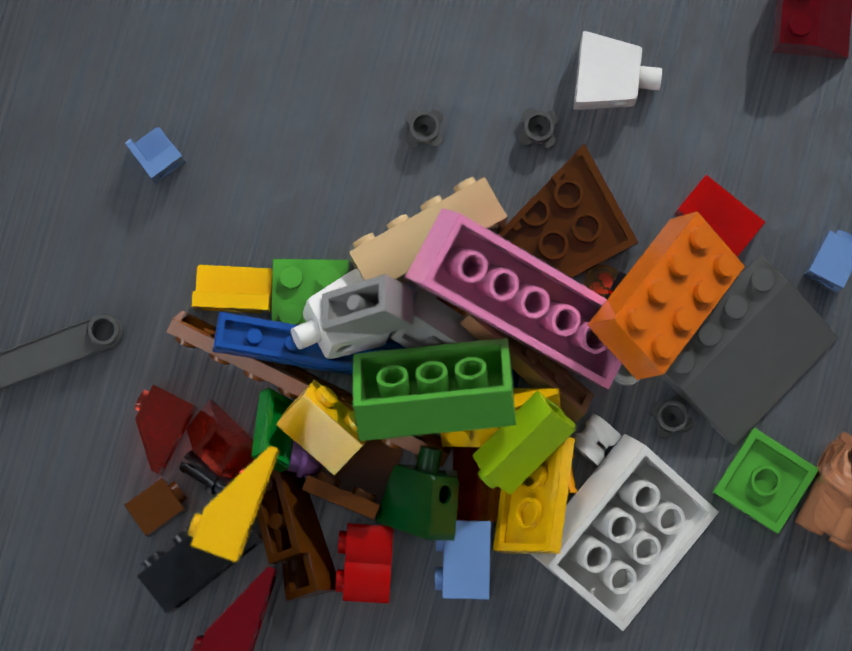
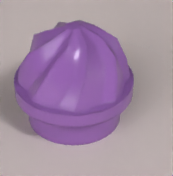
M292 441L289 469L286 471L295 472L296 477L300 478L317 473L323 465L297 442Z

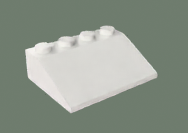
M624 434L566 505L560 554L530 555L614 625L624 631L717 516L719 511L645 444Z

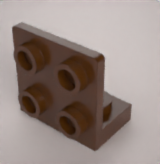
M380 439L366 440L364 445L335 475L322 466L317 473L307 476L302 490L375 521L392 469L396 464H399L403 450L391 448Z

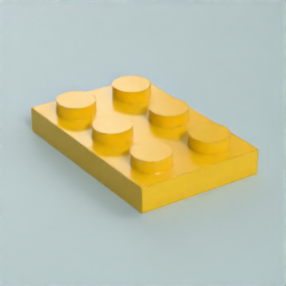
M568 437L511 495L501 489L493 551L503 554H560L574 438Z

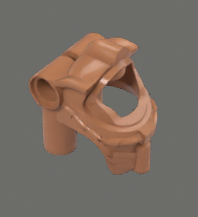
M841 432L833 441L829 442L816 466L818 468V472L815 475L816 480L794 523L819 536H822L825 532L830 535L828 541L852 553V435Z

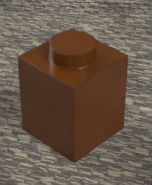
M161 478L125 503L124 506L145 536L151 537L188 511L183 504L188 498L175 480L169 484L166 479Z

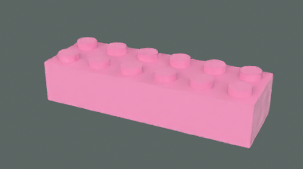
M441 209L405 278L583 379L609 389L622 363L587 325L607 299L461 213Z

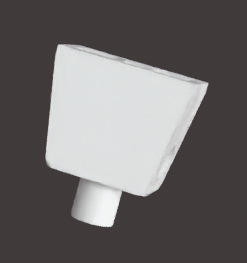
M583 31L580 40L573 109L584 110L634 106L637 101L638 88L660 90L662 68L641 66L642 47Z
M357 268L306 301L303 311L306 322L291 328L294 343L300 350L318 343L324 356L327 359H334L378 348L386 344L390 333L374 335L335 333L322 330V294L364 281Z

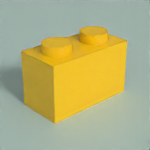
M315 379L285 410L276 423L280 429L333 475L365 443V441H359L354 411H350L343 405L329 387L320 385Z

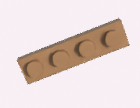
M466 312L460 324L478 340L508 338L512 369L523 377L531 388L559 389L561 409L575 423L586 414L594 394L566 369Z

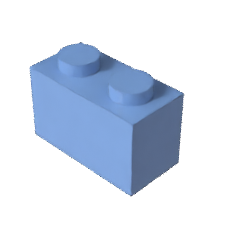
M456 521L454 541L436 540V552H443V567H435V590H442V598L489 599L491 521Z

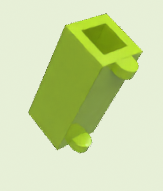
M538 391L515 412L516 425L500 427L472 455L480 468L477 472L478 476L492 489L498 486L511 495L575 431V423L564 414L560 407Z

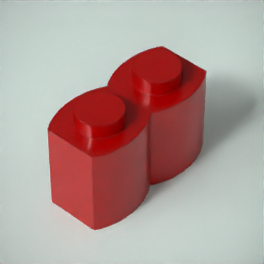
M347 523V531L339 530L338 554H345V568L337 569L335 592L343 593L342 601L389 604L394 528L387 525Z

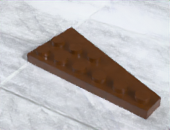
M585 144L575 152L497 234L571 279L638 244L637 238ZM438 296L436 297V299L465 316V311Z

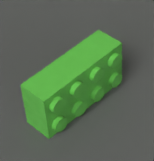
M508 338L353 354V409L359 441L516 425L513 375Z

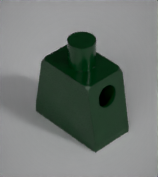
M420 445L416 465L396 464L393 467L376 522L426 540L454 541L459 480L456 476L439 471L442 449Z

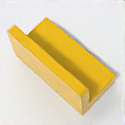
M198 265L196 291H192L191 306L195 311L271 314L273 271L270 268Z

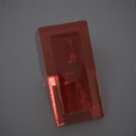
M153 384L150 391L144 389L134 406V410L138 411L135 420L151 471L163 475L197 407Z

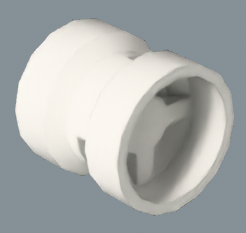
M592 413L585 421L586 427L581 433H575L572 438L575 439L574 449L589 462L598 466L605 458L604 452L609 446H615L622 436L605 420Z

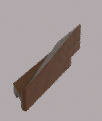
M253 440L246 443L242 452L245 469L256 460L251 457ZM273 470L260 503L257 518L269 564L282 563L286 601L334 592L336 589V570L310 494L302 490L305 479L304 477H296L295 472L285 470L279 473Z

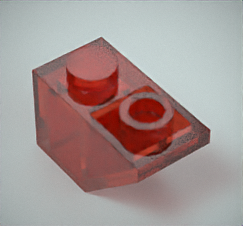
M209 399L186 428L192 450L218 476L237 478L255 460L251 457L253 439L213 400Z

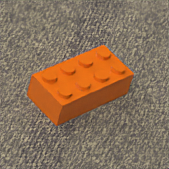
M698 212L672 218L587 325L636 380L664 375L745 266Z

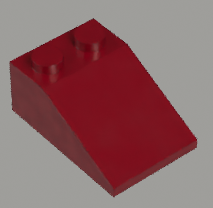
M267 567L211 624L204 635L196 637L192 651H254L280 569Z

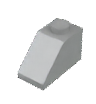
M386 274L322 294V330L326 332L383 335L413 326V289Z

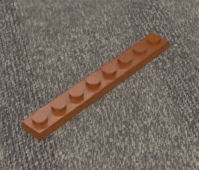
M183 310L172 318L167 333L176 336L175 340L179 344L188 348L198 347L210 353L209 357L212 360L223 365H230L231 363L243 369V373L248 378L258 382L265 380L277 386V390L281 394L296 399L315 379L320 385L329 387L343 405L350 411H354L352 393L297 366L212 352L216 332L215 326ZM436 434L380 439L391 448L401 449L402 447L414 453L416 459L418 458L420 445L440 448L443 450L440 462L441 467L444 466L453 448L442 447L441 437Z

